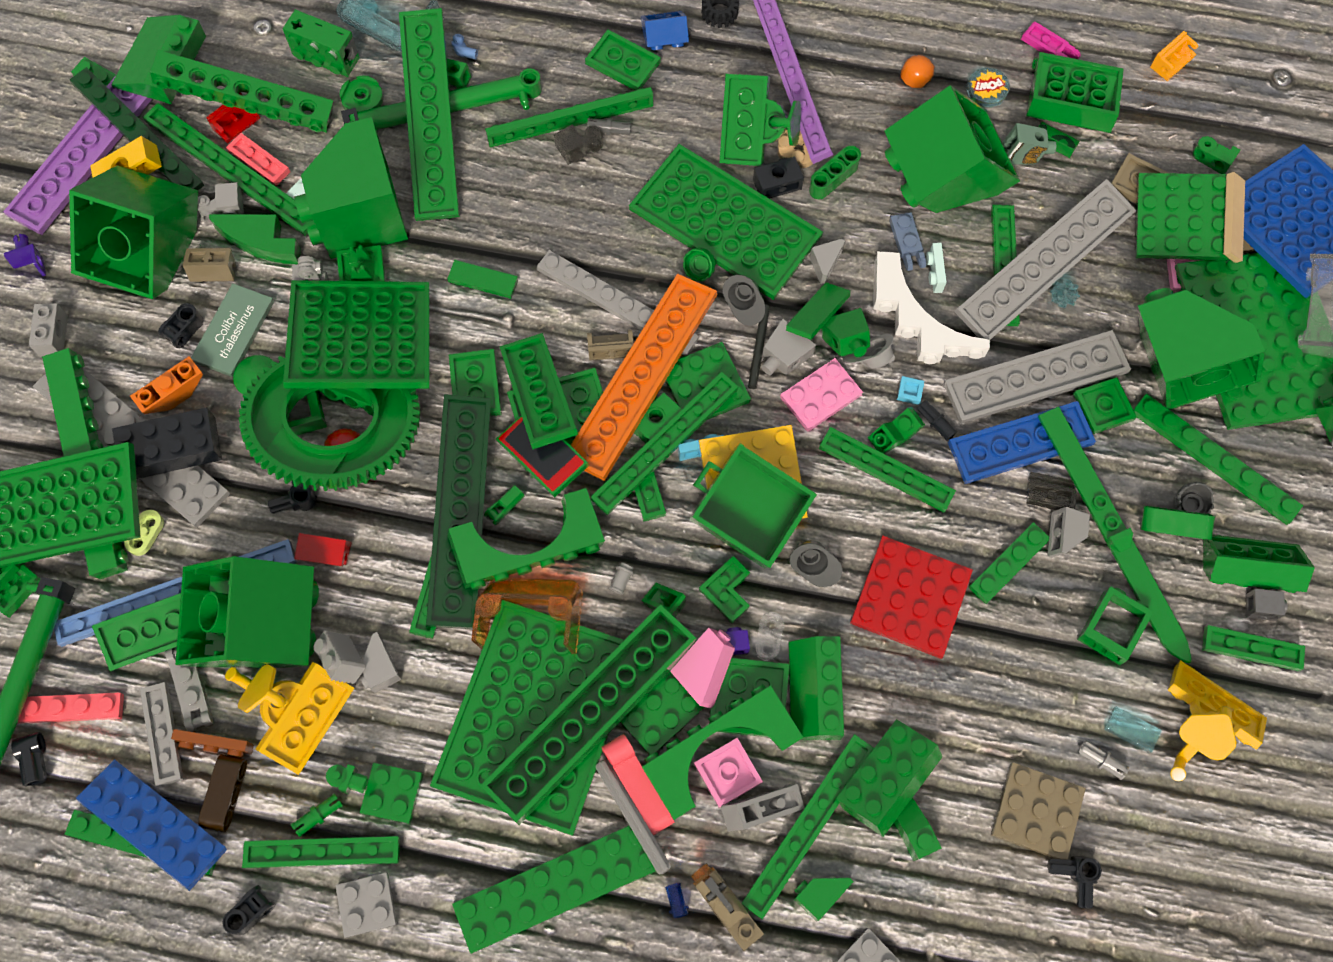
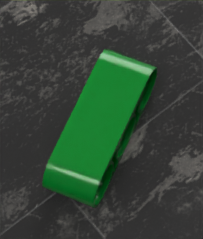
M856 146L845 147L812 175L809 187L811 197L818 200L825 198L857 171L861 158L859 148Z
M1144 506L1140 529L1149 532L1212 540L1215 515Z

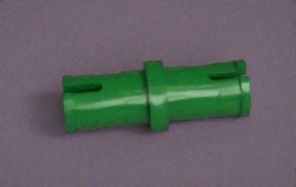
M335 793L316 807L314 805L311 806L309 812L291 823L293 829L304 824L303 827L296 831L299 837L318 823L320 825L324 823L326 817L340 807H343L340 800L330 806L332 802L338 799Z

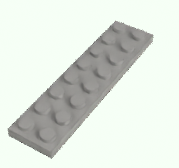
M1113 330L947 379L943 384L959 423L962 424L1129 373L1131 368Z

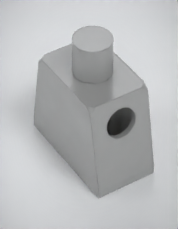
M784 319L780 321L763 348L762 355L766 361L761 365V368L768 375H772L777 369L787 375L814 355L816 344L807 338L786 331L788 322Z

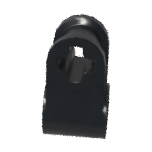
M181 304L162 323L158 334L163 338L169 339L175 348H182L193 334L201 328L204 321L203 317L192 304Z
M259 885L249 890L225 914L222 924L226 932L239 936L244 935L275 908L276 904L273 901L270 902L264 896ZM241 915L243 918L242 926L235 930L232 926L233 919Z

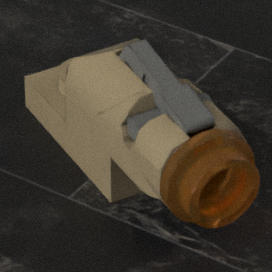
M706 863L691 876L695 881L693 883L743 951L764 935L714 867L710 868Z

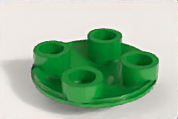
M253 355L242 360L237 365L233 374V382L236 389L241 394L247 393V386H252L251 380L258 379V372L264 373V366L271 368L270 362L273 360L263 355Z

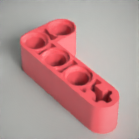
M622 734L602 746L605 757L609 760L652 835H656L675 823L644 772L626 736Z

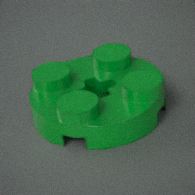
M357 76V79L351 82L349 79L342 85L339 95L344 110L356 108L357 112L381 107L384 96L379 83L374 78ZM363 93H365V98L359 99L357 97L358 95L361 96Z

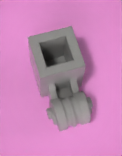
M237 182L216 184L215 198L211 201L205 195L198 197L197 211L201 216V220L211 222L209 214H244L243 193Z
M301 256L298 258V264L292 265V280L328 281L327 272L323 271L322 261H317L310 256Z

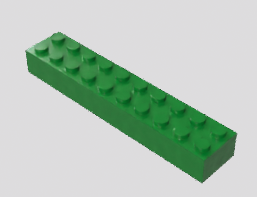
M660 604L480 786L520 825L667 675L695 644L696 637Z

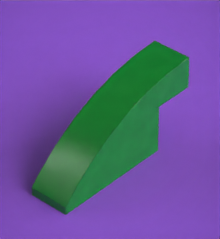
M209 214V219L215 229L226 240L242 251L272 262L298 264L301 248L296 238H280L282 226L276 215Z

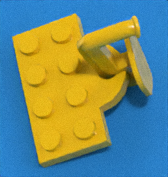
M1181 660L1174 668L1168 691L1176 699L1183 700L1189 704L1192 714L1180 727V737L1187 744L1176 755L1173 768L1170 771L1173 780L1182 781L1186 777V763L1197 751L1212 760L1225 759L1236 747L1235 736L1242 743L1250 745L1257 750L1263 743L1267 717Z
M314 662L311 663L299 683L285 680L273 684L276 668L268 664L264 665L257 672L253 680L238 672L236 667L229 668L225 673V679L245 689L238 702V708L248 713L260 704L261 717L269 726V729L255 750L299 775L355 688L346 682L343 683V681H331L326 670Z

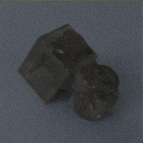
M573 124L554 134L555 146L568 165L582 160L586 153L590 151L593 153L598 152L603 147L601 131L596 126L587 127L584 136L579 135Z

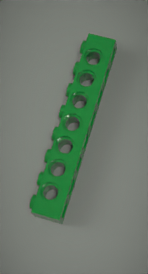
M157 50L150 71L152 84L160 88L174 89L184 95H195L205 101H216L227 107H237L244 109L248 113L265 115L272 120L279 119L294 126L300 125L315 132L322 131L327 133L333 112V100L161 50ZM202 80L203 82L197 83L195 81ZM218 86H223V87H225V88H224V89H218L217 87H218ZM244 92L247 95H240L239 93ZM261 99H268L269 101L264 102ZM283 105H289L291 107L285 108L283 107ZM304 111H311L312 113L306 114Z

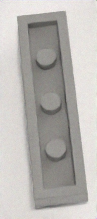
M163 682L140 688L155 786L160 787L182 781L184 778L178 742L171 739L175 724L168 684Z

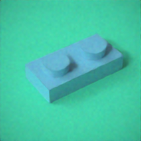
M710 434L705 436L704 439L720 437L724 435L717 436V434ZM688 439L678 446L680 461L701 457L699 440Z

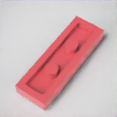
M242 133L226 147L229 153L274 186H277L290 173L286 165Z

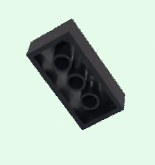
M207 407L112 428L114 445L126 442L134 444L136 479L222 460L216 418Z

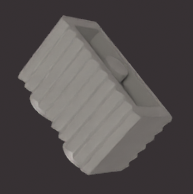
M323 631L313 646L314 651L323 664V668L326 670L331 681L335 680L336 682L339 680V682L343 681V683L354 684L364 671L366 665L362 658H360V655H358L357 648L349 639L350 636Z

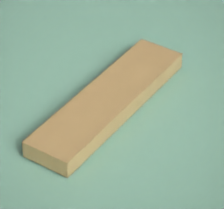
M1232 172L1226 176L1223 254L1237 263L1243 261L1245 180L1235 172Z

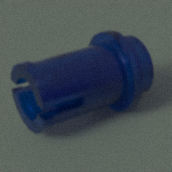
M681 883L666 886L665 890L671 907L669 913L673 915V919L688 915L689 905L686 906Z

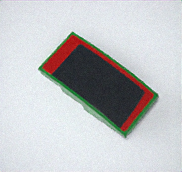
M522 416L496 438V441L554 498L589 466L588 462L564 439L532 449Z

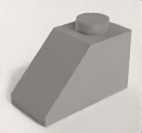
M1069 507L1051 512L1047 557L1053 558L1065 554L1085 540L1090 530V514Z
M378 632L372 634L362 660L366 667L362 672L363 674L360 675V679L365 689L370 688L376 693L402 679L382 637Z

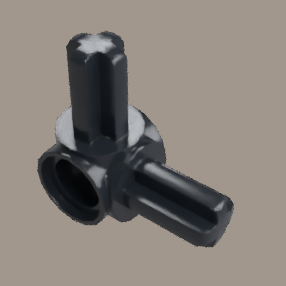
M292 480L293 486L290 487L288 495L268 501V508L271 514L291 508L294 511L311 510L316 504V497L311 485L307 489H304L303 483L294 487ZM308 494L305 500L298 501L301 495Z
M1072 856L1070 860L1049 859L1047 868L1050 874L1069 875L1073 881L1077 882V906L1085 909L1092 908L1093 884L1098 883L1102 873L1099 862L1084 856ZM1087 862L1090 869L1088 874L1084 875L1082 867Z

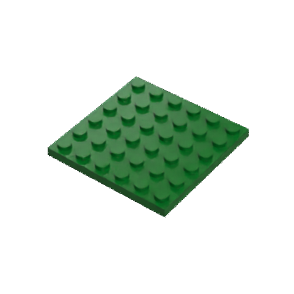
M291 280L283 376L284 389H429V282Z

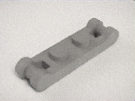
M173 648L166 650L165 657L174 681L186 731L194 732L200 726L204 725L207 727L213 725L214 720L199 667L175 665L176 650ZM201 711V716L194 718L193 713Z

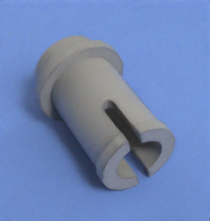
M620 563V566H616L617 572L609 590L623 595L630 576L634 575V568L628 564Z

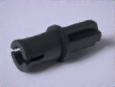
M927 400L920 403L917 407V410L930 423V427H934L946 441H949L958 432L943 418L945 415L940 414Z

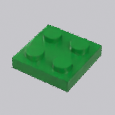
M1117 377L1077 390L1073 394L1075 400L1079 402L1092 434L1132 422L1137 418Z
M373 763L360 813L411 824L423 773Z

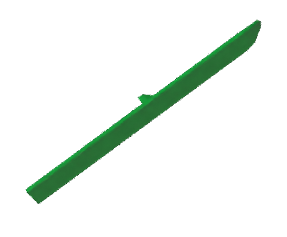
M1060 407L1040 414L1038 418L1137 600L1145 603L1148 609L1154 612L1149 622L1161 644L1174 657L1185 663H1191V653L1185 634L1132 540V529H1126Z

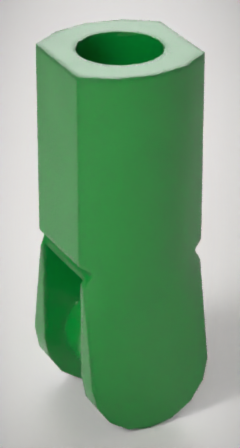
M513 485L485 511L484 516L486 518L490 517L493 520V524L498 525L525 497L524 493ZM499 507L504 509L500 514L496 511Z

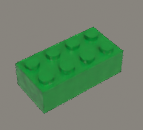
M896 719L836 799L844 811L884 837L942 759L938 745Z

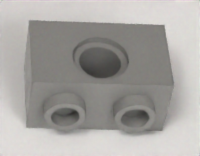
M57 303L34 304L29 346L40 357L64 349L68 315Z

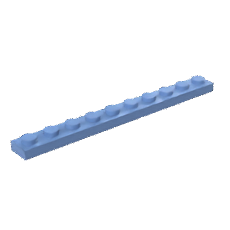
M289 539L239 556L290 564L297 563V560L294 559L295 554ZM182 577L58 620L54 628L57 644L63 647L94 636L93 624L181 593Z

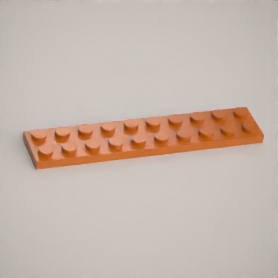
M677 274L571 444L588 462L589 466L584 470L585 472L605 481L717 297L716 290Z

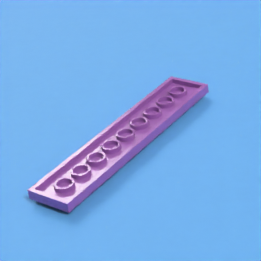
M113 78L106 87L138 117L152 99L112 87ZM91 105L3 211L4 214L34 232L43 235L69 203V190L86 182L92 174L90 165L106 157L123 135Z

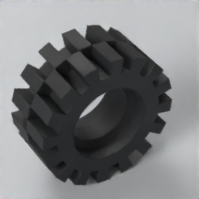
M702 0L703 20L706 19L707 24L711 22L712 27H715V24H718V28H722V24L728 27L729 23L732 25L734 19H737L739 0ZM716 4H723L728 8L725 10H716L713 8V6Z

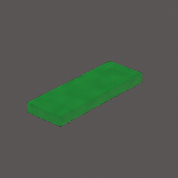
M826 282L786 325V331L811 340L850 297L851 291Z

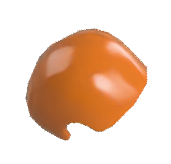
M924 55L911 56L906 60L901 69V79L912 88H923L934 76L935 66Z

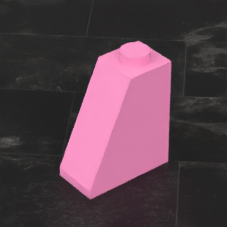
M708 628L670 670L700 706L712 708L715 705L735 650L729 642L731 638L721 629L717 631Z

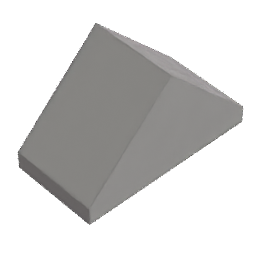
M839 239L812 247L810 260L820 285L823 286L827 282L843 252L845 240Z

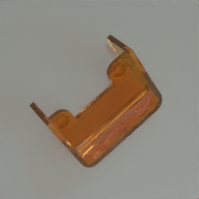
M509 578L497 583L495 580H492L476 601L471 641L480 649H483L489 633L490 618L499 613L502 600L514 604L548 605V612L553 619L566 621L563 645L572 654H577L583 596L582 589L573 580Z

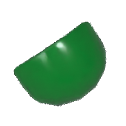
M701 247L693 248L683 257V269L686 276L691 280L701 282L713 275L716 261L714 255L708 249Z

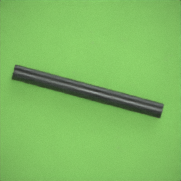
M766 304L765 315L762 321L758 323L748 388L756 389L770 311V306Z

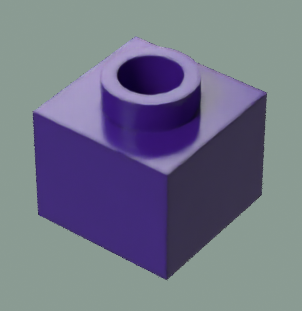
M741 627L727 629L725 633L731 638L729 642L735 648L732 656L749 654L748 630H742Z

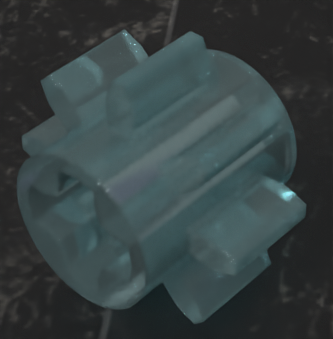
M1064 279L1063 284L1055 282L1056 285L1050 290L1053 296L1051 301L1062 308H1066L1067 304L1074 306V302L1080 297L1076 290L1079 286L1072 284L1067 279Z

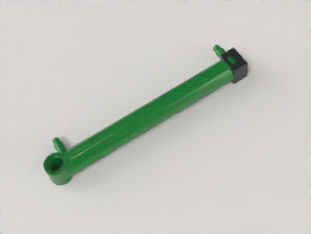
M527 68L517 76L451 90V113L518 97L523 109L528 110L530 108L529 99L538 97L542 92L540 74L535 69ZM406 101L357 112L356 108L341 111L344 124L372 117L376 130L407 123Z
M41 577L39 583L26 584L27 590L35 592L40 596L0 694V766L64 603L70 604L76 588L64 581Z

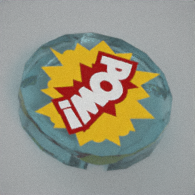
M985 67L976 70L971 74L967 82L969 98L975 97L978 105L982 107L1000 105L1006 99L1010 90V83L1007 77L1001 71L994 68Z

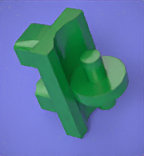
M349 764L346 768L342 765H333L326 772V780L329 785L339 787L338 789L342 793L348 795L351 790L364 794L369 779L367 776L358 774L357 768Z

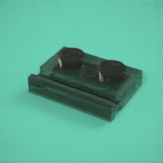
M1030 472L1026 504L1054 510L1064 507L1076 508L1077 489L1072 480Z

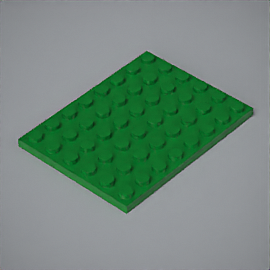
M1259 253L1243 255V261L1237 263L1229 259L1201 260L1176 264L1175 270L1178 283L1181 285V291L1187 290L1255 324L1265 349L1260 382L1216 395L1227 430L1318 417L1315 408L1322 405L1324 399L1333 396V335L1317 291L1308 298H1305Z
M501 600L430 787L506 813L480 785L624 640ZM608 735L525 820L574 836L596 773V765L599 763L603 753L602 746L606 744Z

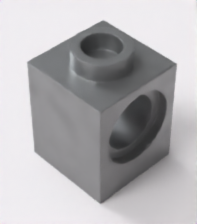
M1254 589L1245 595L1246 618L1276 621L1285 616L1288 604L1285 600L1284 592Z

